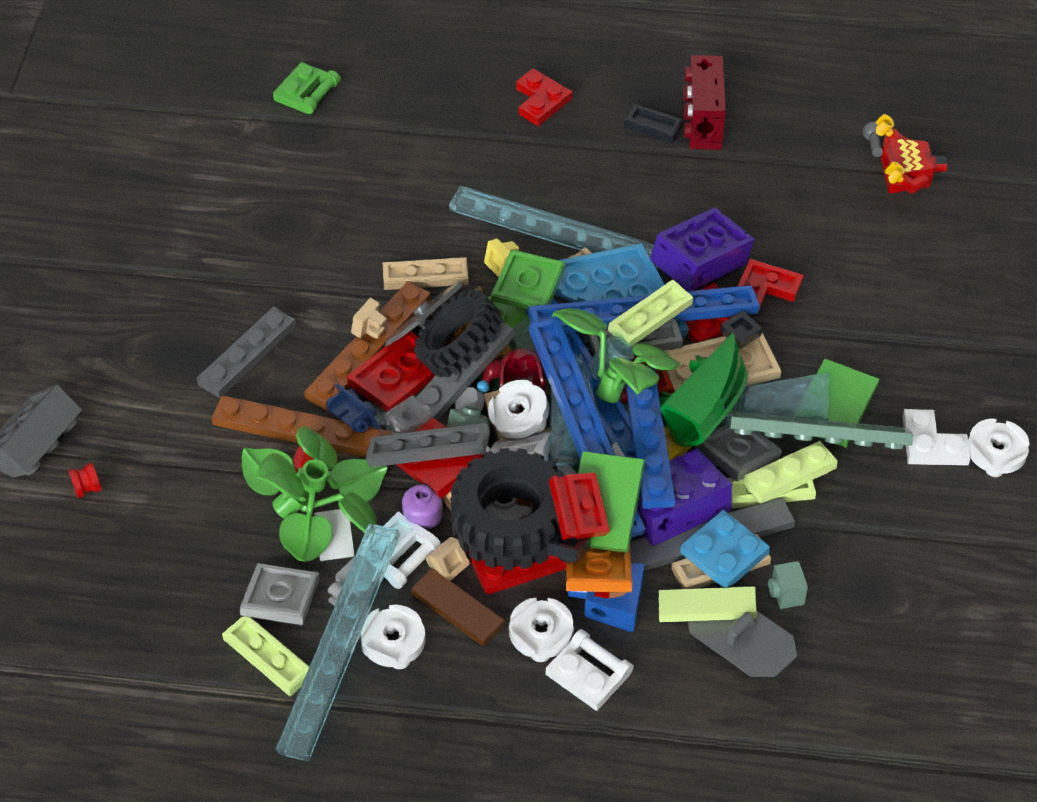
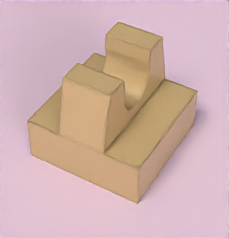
M372 298L368 299L353 316L352 334L360 339L365 333L377 339L382 335L385 330L382 326L387 318L378 312L380 303Z
M453 537L448 538L431 554L425 557L429 567L449 581L470 564L465 552L459 545L458 539Z

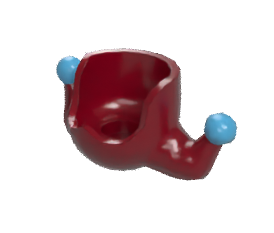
M516 348L508 352L503 359L492 361L484 369L482 381L477 383V389L481 393L489 391V383L495 378H499L500 388L511 381L527 380L545 391L546 373L537 352L529 348Z

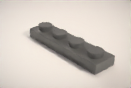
M273 306L197 377L198 385L220 399L222 395L227 393L296 328V320Z
M503 320L499 324L501 327L500 332L494 334L497 337L494 343H487L490 348L486 353L481 351L478 354L481 358L477 362L471 360V367L466 370L462 367L461 373L457 375L452 373L451 377L446 378L443 376L441 378L436 375L414 399L432 418L438 421L517 334Z
M486 423L371 437L366 461L369 467L483 454L486 453L490 431Z

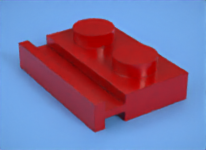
M596 473L565 475V477H557L556 475L551 477L549 485L562 539L606 536L610 529Z

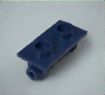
M338 383L335 384L339 393L326 401L327 410L339 420L342 419L343 423L354 432H364L370 424L378 430L380 427L375 419L377 413L374 407L368 401L362 402L352 389L346 390Z

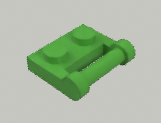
M301 62L273 92L274 101L306 114H312L317 108V103L331 87L337 86L341 78L335 71L330 70L326 72ZM319 83H321V84L317 87V89H316L309 97H307V96L314 90V88H315Z

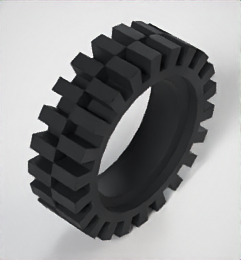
M471 289L468 293L466 291L460 292L459 298L454 295L450 298L449 304L446 301L441 304V311L437 312L435 310L431 314L434 317L432 320L427 319L424 325L426 328L420 329L418 333L420 337L415 340L417 346L414 347L416 357L435 376L437 375L441 378L445 376L447 378L451 377L452 373L455 375L461 373L462 367L465 370L471 367L470 361L474 360L477 362L481 358L478 354L481 351L486 353L490 348L487 343H494L497 338L494 334L500 332L501 327L499 324L502 323V318L500 317L502 313L480 290L475 291ZM471 320L465 331L456 340L445 346L450 337L461 326Z

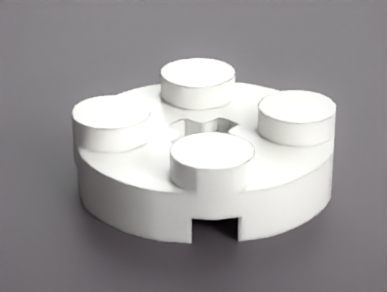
M527 380L511 381L499 389L500 393L495 399L492 397L488 406L489 418L503 438H524L545 429L546 419L550 411L549 401L544 391L540 387L533 385L532 382ZM522 404L525 408L519 414L512 413V411L517 410V405Z
M986 419L977 423L970 433L968 444L972 461L993 477H999L1003 473H1011L1020 469L1025 464L1029 452V438L1027 434L1015 423L1006 421V424L996 423L997 419ZM992 443H995L996 445L1002 444L1004 445V448L1001 450L996 449L993 447Z
M530 598L520 603L512 612L509 625L511 641L518 651L532 657L537 662H545L550 657L557 656L573 638L572 614L564 604L555 599L548 598V601H537V598ZM547 624V631L537 632L535 625L543 626Z
M389 605V609L379 612L378 608L372 611L363 621L360 630L363 653L373 662L386 667H394L395 669L406 668L411 661L420 655L425 646V629L420 616L414 610L402 605ZM399 632V639L388 640L387 633Z

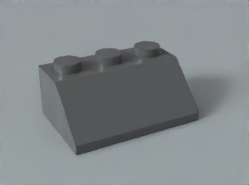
M58 385L30 395L0 429L1 472L13 478L24 474L31 475L41 465L39 459L57 447L59 444L57 438L63 432L66 433L71 430L77 423L75 417L82 409Z

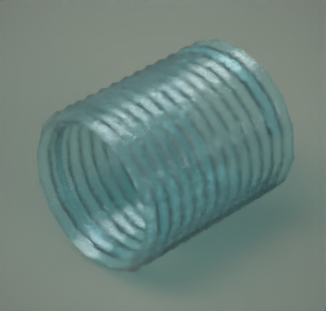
M610 336L606 340L605 370L609 369V360L612 357H620L629 361L634 359L635 355L632 347L623 339ZM599 349L587 366L590 374L600 382L601 377L597 376L600 364Z

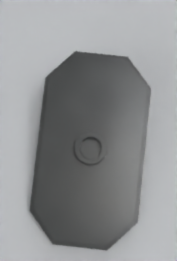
M458 281L441 292L429 303L425 301L414 309L413 313L415 315L387 338L385 346L400 339L418 324L425 329V318L435 310L439 312L437 308L460 289L464 282Z
M756 611L757 619H753L749 613L745 612L739 619L688 621L689 633L750 677H776L797 658L794 636L758 611Z

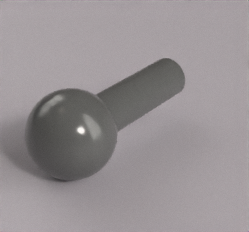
M871 121L864 126L863 136L870 141L872 155L879 157L883 153L880 140L883 136H879L876 133V127L878 126L876 121Z

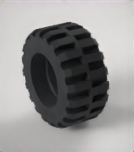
M501 448L500 452L497 453L489 451L483 453L481 459L476 457L467 463V469L464 467L460 470L457 480L452 485L450 498L452 530L462 550L465 552L470 551V557L477 562L484 560L486 566L496 568V565L503 566V570H513V567L521 566V569L532 567L534 562L541 564L548 560L547 543L560 532L549 480L552 476L556 475L557 477H565L564 473L558 471V466L551 460L544 461L543 455L536 452L532 455L527 453L526 449L518 448L517 451ZM510 497L526 500L537 507L533 514L518 520L500 519L490 515L484 509L496 500Z

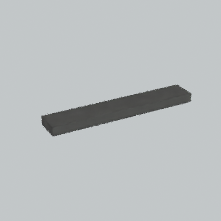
M783 497L728 513L752 533L758 534L759 538L794 528L795 520ZM708 522L655 546H652L645 537L630 541L631 563L645 564L644 571L685 559L686 557L680 553L681 545Z

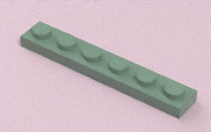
M733 411L728 413L727 420L730 429H734V433L741 435H752L753 431L764 432L765 436L782 438L783 434H792L795 439L811 441L814 436L824 437V441L836 444L843 443V439L855 440L854 444L860 446H873V442L885 443L884 446L891 449H903V445L912 446L914 436L908 428Z

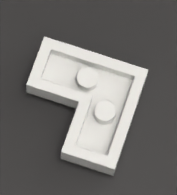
M904 409L902 416L903 427L908 428L914 434L912 446L906 445L908 464L969 465L970 451L967 434L937 433L934 410Z

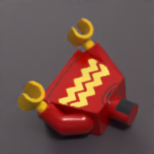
M883 114L876 120L878 125L876 133L879 136L885 135L881 162L888 193L907 191L910 194H914L923 188L931 186L934 172H946V156H932L928 142L904 137L895 128H892L894 122L886 114Z

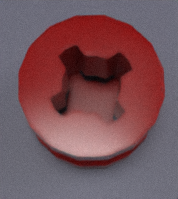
M92 462L86 464L80 470L75 468L68 470L78 499L83 498L88 492L93 491L97 493L102 491Z

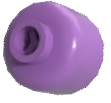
M425 484L415 485L404 493L402 509L403 515L408 521L421 526L425 530H430L439 524L443 515L442 499L429 486Z

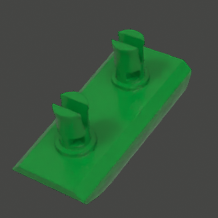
M733 333L708 358L695 355L696 360H690L689 369L693 374L673 394L661 392L662 397H659L660 410L673 441L681 447H694L703 443L731 411L746 387L749 372L745 368Z

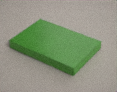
M824 359L794 417L859 423L878 387L880 379ZM843 439V443L837 445L847 448L850 440Z
M582 452L578 474L596 473L610 529L606 536L591 537L590 548L628 553L645 469L644 459Z

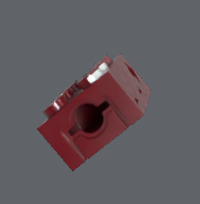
M691 55L690 66H685V82H688V84L683 86V102H688L684 104V120H688L684 125V138H689V149L721 150L726 113L723 56Z

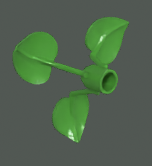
M576 308L557 310L551 316L560 318L564 323L581 333L598 335L600 337V364L597 376L601 377V380L596 390V395L604 401L617 403L625 384H628L636 395L640 394L644 389L655 385L659 380L658 374L641 364L643 362L660 370H673L680 366L677 360L673 359L663 350L649 344L638 343L632 348L633 353L638 356L634 362L620 357H612L609 360V369L605 370L606 332L604 330L607 327L606 323L596 315Z
M300 427L297 430L296 438L303 451L310 457L323 461L328 469L336 466L337 454L330 442L309 427ZM277 453L268 455L260 464L256 479L267 482L282 492L272 502L274 510L283 519L300 510L304 514L307 513L309 493L304 490L301 478L296 476L294 466ZM349 492L346 496L339 493L314 502L313 508L339 501V507L344 515L370 539L378 532V522L372 507L353 492Z
M245 447L242 452V471L248 485L259 494L269 496L277 494L279 492L277 488L267 482L256 479L259 466L272 453L283 456L293 465L292 459L286 453L276 449H252ZM312 459L307 461L303 468H299L298 473H296V476L301 478L304 490L309 492L306 515L294 513L282 521L279 537L285 549L297 560L303 562L319 557L330 544L332 527L326 517H312L315 493L325 488L327 480L332 489H339V493L346 496L349 492H353L366 502H369L379 492L387 472V466L369 467L366 460L348 459L337 463L330 472L327 465L321 460Z

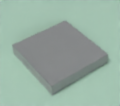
M257 563L240 606V615L303 625L319 582V573Z

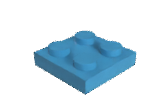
M722 510L680 547L682 555L723 588H730L764 559L770 551L769 545L725 510Z

